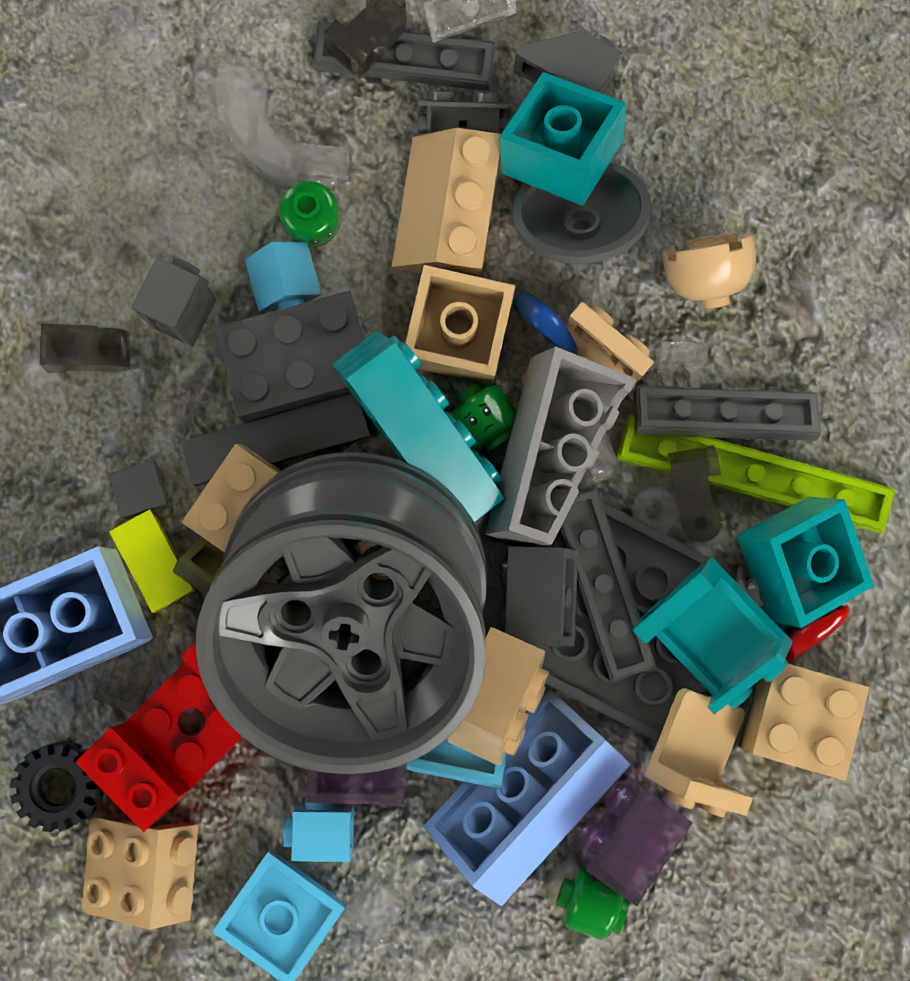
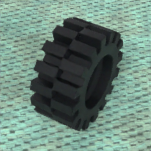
M66 741L42 746L28 753L24 757L26 759L24 762L18 763L14 770L18 773V776L12 778L10 782V788H16V794L11 795L10 798L12 804L19 802L21 809L16 811L20 818L25 816L30 818L27 825L32 828L43 826L42 831L52 832L56 829H59L60 832L84 821L85 818L92 815L97 809L95 806L98 802L102 801L104 793L100 792L101 788L75 763L87 751L80 749L81 744L75 742L66 744ZM52 768L67 770L75 781V792L72 798L65 804L52 803L43 794V777Z

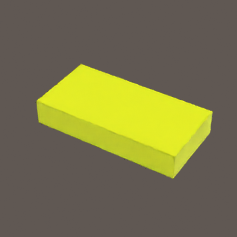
M149 509L109 531L152 613H156L196 591L195 587L173 573L179 557L153 510Z

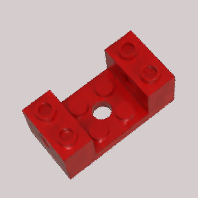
M196 642L181 656L185 662L124 723L110 727L75 762L143 832L162 820L242 738L220 714L207 693L197 664ZM189 707L197 708L204 714L205 726L199 734L188 733L182 727L181 716Z

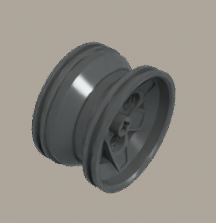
M344 452L313 457L284 469L264 483L249 499L235 523L225 550L223 564L218 569L209 587L198 617L196 629V656L202 682L215 707L229 725L254 746L277 759L305 769L336 774H361L394 768L425 755L445 741L464 721L473 707L481 687L485 667L486 642L483 610L486 598V559L479 532L471 516L450 490L426 472L408 463L377 454ZM340 539H357L378 545L370 547L363 553L362 557L356 558ZM284 555L290 574L280 584L261 581L260 578L266 570ZM383 573L389 576L390 579L377 580L371 574ZM427 580L432 585L442 609L432 608L415 599ZM290 600L303 601L307 606L295 605ZM362 650H372L375 654H367L362 652ZM399 658L413 660V662L400 666Z

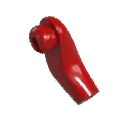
M848 604L840 605L802 628L791 626L785 632L793 641L785 658L788 663L822 642L839 628L849 616L850 609Z

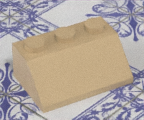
M452 128L412 138L393 255V270L422 274L423 266L427 265L482 277L500 161L499 137L501 134Z

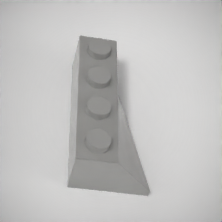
M556 346L530 358L500 474L502 481L497 486L505 499L491 509L486 535L522 547L552 545L579 493L577 487L586 470L592 468L599 454L596 450L606 431L613 427L620 413L618 408L625 394L631 392L637 378Z

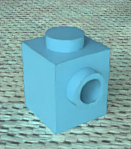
M271 242L245 259L259 312L276 311L302 304L321 295L307 242Z
M308 797L305 798V805H297L292 812V818L286 817L284 822L283 842L284 847H292L291 861L350 862L354 843V805H334V798Z

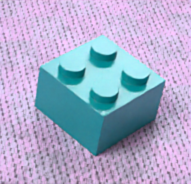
M543 72L499 137L502 174L583 206L624 141L626 102Z
M808 497L737 535L751 578H756L764 601L763 611L776 623L802 628L874 587L845 499Z

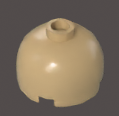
M734 232L688 240L686 244L689 250L675 252L674 244L661 249L664 269L671 287L678 295L687 300L702 301V306L706 309L730 304L729 296L740 292L748 285L756 268V249L752 232H746L741 241H738V234Z

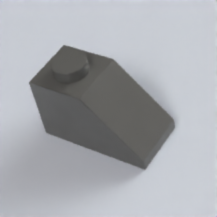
M581 30L521 45L516 52L514 72L533 83H536L541 74L545 72L603 94L617 71L622 52L617 50L616 46L608 38L601 35L592 36Z

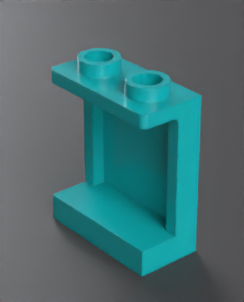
M712 556L649 608L632 630L645 644L656 636L711 694L712 698L707 708L713 714H716L726 705L731 709L738 707L752 693V685L762 678L766 682H770L781 674L788 665V661L785 658L793 642Z

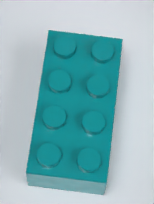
M375 331L331 364L399 459L426 472L443 484L462 503L473 522L505 499L496 486L502 481L500 475L487 458L482 459L474 448L470 449L476 443L474 438L460 420L456 421L448 411H443L449 405L448 401L434 382H428L422 374H417L415 370L421 366V363L404 341L401 343L396 336H392L389 339L380 332Z

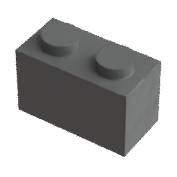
M156 257L131 308L153 329L193 347L217 299L207 287L209 282L199 276L200 270L197 267L177 257H174L172 263Z
M508 547V557L504 559L502 564V581L507 586L506 605H503L500 612V629L502 632L531 645L574 646L578 551L567 548Z

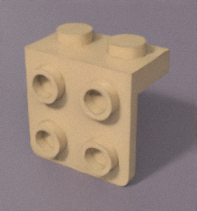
M581 302L570 315L566 324V328L577 345L578 356L637 378L635 386L654 363L648 357L650 354L649 349L634 336L628 335L625 338L612 327L614 324L613 319L604 310L595 305L589 308L585 303ZM526 371V373L523 375V378H522V384H523V386H524V382H525V378H526L527 371Z
M682 688L678 691L670 708L669 715L644 776L667 789L666 798L685 808L693 809L695 803H698L697 806L719 817H724L726 811L747 816L753 798L720 780L744 720V710L740 707L731 709L726 705L716 714H713L707 708L712 697Z
M106 817L93 818L89 824L82 899L84 912L148 930L190 921L198 824L179 822L152 826L143 832L135 823Z

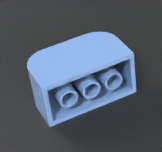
M98 546L0 588V705L75 675L153 639L118 550Z

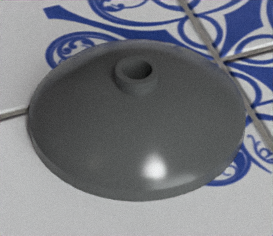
M612 162L609 163L583 206L526 183L518 190L512 206L514 229L522 243L531 251L544 258L567 264L595 263L624 252L642 237L651 217V199L643 181L632 171Z

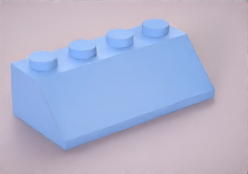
M551 689L542 697L535 713H527L529 715L524 726L526 731L521 744L514 756L507 753L500 789L464 782L423 826L468 882L500 906L510 898L631 765Z

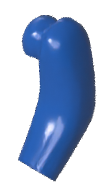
M527 291L519 292L515 296L512 306L524 321L552 343L546 350L556 346L578 355V348L572 335L556 313Z

